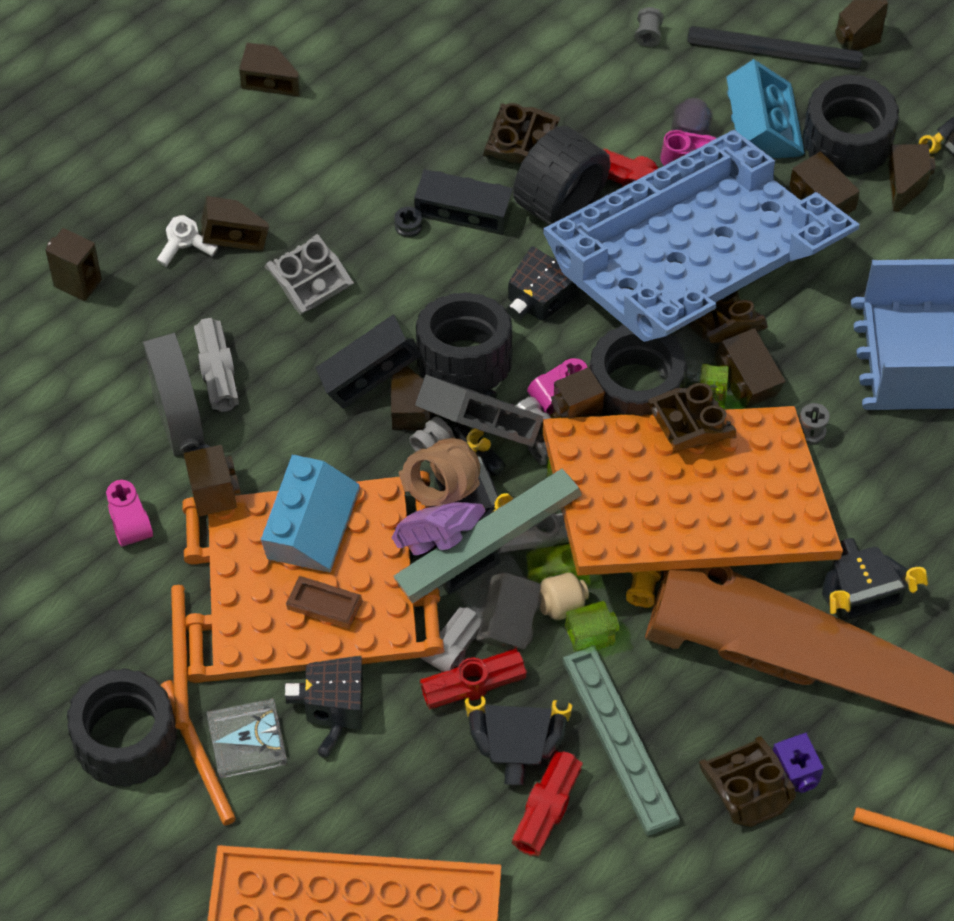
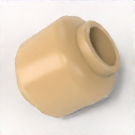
M570 572L545 578L540 584V589L536 591V599L540 611L543 615H548L553 620H561L580 614L584 609L585 600L589 597L585 582L578 580Z

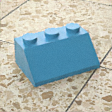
M755 59L726 77L729 89L728 97L731 101L733 112L732 120L739 134L772 159L800 157L805 154L790 82Z
M292 455L261 537L267 559L330 573L355 505L360 484L324 461Z

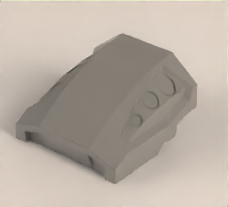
M318 234L309 239L304 245L297 246L295 250L285 253L278 260L270 261L264 266L280 284L300 315L325 302L354 283L338 257L326 246Z

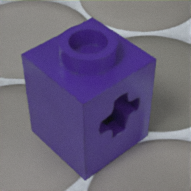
M807 733L774 744L773 751L777 755L790 781L795 786V792H808L820 783L824 768Z

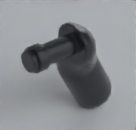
M340 725L330 726L332 729L317 750L320 757L328 758L333 752L343 732V728Z

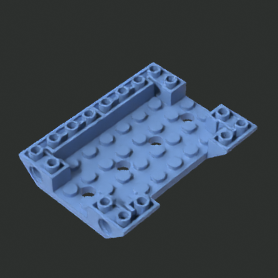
M732 130L545 227L544 235L562 273L645 342L671 334L716 309L715 302L787 262L817 253L858 230L860 224L817 192L803 200L798 199L773 180L775 160L737 131Z

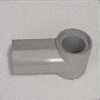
M459 607L440 632V638L444 641V653L422 657L421 659L442 672L454 669L456 665L459 667L460 663L464 660L466 649L484 627V621L473 610L467 607Z

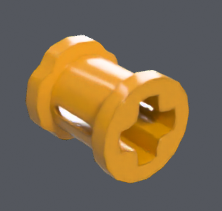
M661 571L631 572L634 578L631 589L627 590L626 600L634 606L652 607L655 603L654 590L656 583L661 579Z

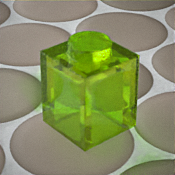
M605 601L566 611L565 629L575 653L592 646L599 650L615 644L616 631H619V623L615 612H609Z

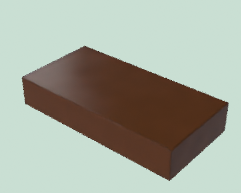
M299 576L286 602L288 610L350 629L363 600L360 594Z

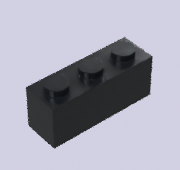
M426 169L423 171L414 197V208L420 211L422 218L504 235L513 207V188Z
M393 314L315 368L326 393L344 409L421 357V353L410 330Z

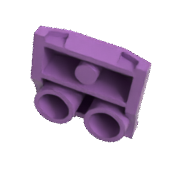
M457 502L425 508L403 519L397 525L392 539L397 548L409 546L413 555L423 554L432 549L435 544L439 550H446L458 544L463 537L460 531L472 530L486 510L482 504Z

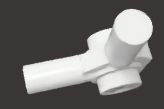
M184 215L173 217L166 228L168 243L156 261L167 267L179 248L190 247L191 245L213 257L218 246L202 243V236L198 233L196 222Z

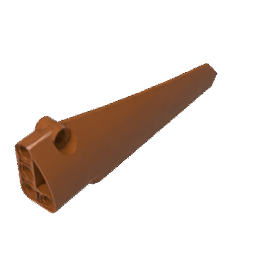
M729 566L664 570L645 640L672 649H679L684 640H689L719 650L720 657L725 660L793 683L811 685L815 681H819L954 726L953 673L802 601L732 571ZM708 576L717 577L722 585L712 582Z

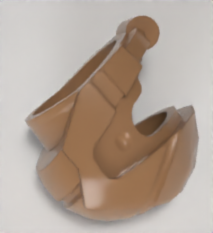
M448 438L439 440L431 447L418 450L407 457L408 460L404 463L403 470L398 472L404 492H410L422 505L439 506L459 501L472 493L480 485L481 467L478 456L469 447L467 442L462 439ZM424 460L430 461L435 477L446 487L445 491L428 487L423 482L420 466Z

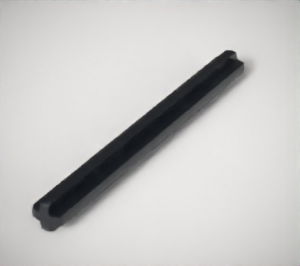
M690 26L687 37L688 42L691 44L858 69L862 62L861 51L705 27Z

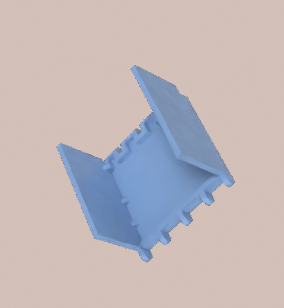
M954 259L872 260L865 296L855 297L851 300V307L853 309H863L864 320L856 321L853 324L854 331L866 333L867 347H859L856 350L857 357L859 359H869L870 373H864L859 376L860 384L872 386L873 397L862 400L863 409H954Z

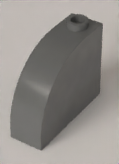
M172 333L144 341L143 344L153 397L173 455L176 457L188 452L194 446L199 447V444H205L190 377L176 335Z
M425 375L415 406L452 421L531 447L534 445L544 417L521 407L429 375Z

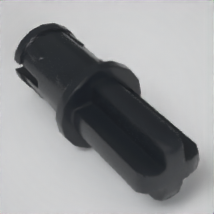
M458 424L452 432L456 439H462L467 442V435L471 429L467 425ZM490 448L484 452L476 451L477 456H482L487 470L492 476H498L505 469L506 465L503 460Z

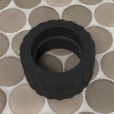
M849 74L835 76L828 81L825 80L818 88H815L808 102L803 131L804 147L808 151V155L812 157L821 151L847 176L862 175L876 170L877 167L882 166L886 162L887 157L890 156L891 146L894 143L899 120V106L896 103V98L889 92L887 87L874 79L866 78V76ZM841 116L855 117L868 123L874 130L862 134L846 133L834 128L828 123V120Z
M569 126L556 127L540 138L523 160L513 185V198L518 205L549 226L594 203L598 199L609 176L610 156L606 151Z
M469 292L452 293L428 303L424 310H421L418 320H416V345L421 353V357L417 359V367L421 377L425 378V375H429L479 393L498 386L501 381L506 379L512 367V319L510 314L507 313L506 308L492 298ZM459 340H471L482 343L472 347L448 345L450 342Z
M621 325L616 329L606 332V335L597 341V345L591 352L590 370L604 390L602 416L652 415L648 399L676 388H685L687 360H685L684 349L681 348L679 341L669 334L643 342L625 325ZM641 364L654 368L666 380L655 388L635 391L616 384L609 375L622 366Z
M112 669L91 677L87 683H83L78 688V692L76 695H73L70 701V708L67 711V727L76 758L87 774L89 773L93 776V779L105 782L107 785H122L126 787L146 782L149 778L158 775L162 768L168 765L176 749L177 729L168 694L155 678L149 677L144 672L138 670ZM116 709H140L155 719L150 732L141 741L128 747H106L95 742L90 737L95 724L104 715Z

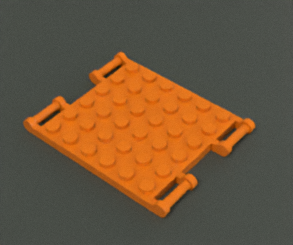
M420 471L423 482L429 487L431 484L430 474L426 471ZM400 477L357 481L360 484V490L330 573L267 559L261 537L278 491L236 495L237 508L208 514V548L200 547L199 517L194 498L184 499L182 506L183 513L186 514L187 535L184 561L188 564L210 563L211 615L193 613L185 617L186 629L189 630L190 666L187 668V680L193 683L306 671V666L309 663L352 656H362V664L430 657L444 653V641L440 638L437 603L440 601L439 589H434L412 604L393 577L411 565L409 546L397 548L392 539L397 525L407 517L406 492H404ZM415 498L416 511L429 508V506L422 505ZM299 576L362 596L363 601L350 629L287 609L286 602ZM424 606L426 640L424 642H417L414 607ZM212 630L213 666L203 665L202 631Z

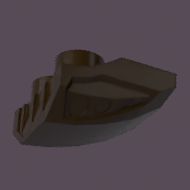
M501 103L483 156L490 155L522 164L528 152L535 146L537 141L546 135L547 132L558 126L561 117L534 107H522L517 103Z
M738 291L715 302L716 309L687 324L703 340L710 343L722 342L754 328L757 333L768 328L766 317L755 311L753 302L741 300Z
M695 383L689 388H676L648 399V405L657 423L675 450L703 446L726 438H737L734 425H731V422L727 420L725 410L719 406V402L713 397L711 387L705 383Z
M762 736L755 738V741L708 761L706 759L699 761L704 777L719 795L734 824L752 827L782 814L796 798L795 786L784 771L777 755Z

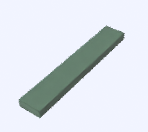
M560 469L478 521L472 530L461 532L462 540L455 546L446 550L436 548L393 577L413 604L582 495L580 488L563 469Z
M595 646L563 657L566 671L646 836L678 825L680 819Z

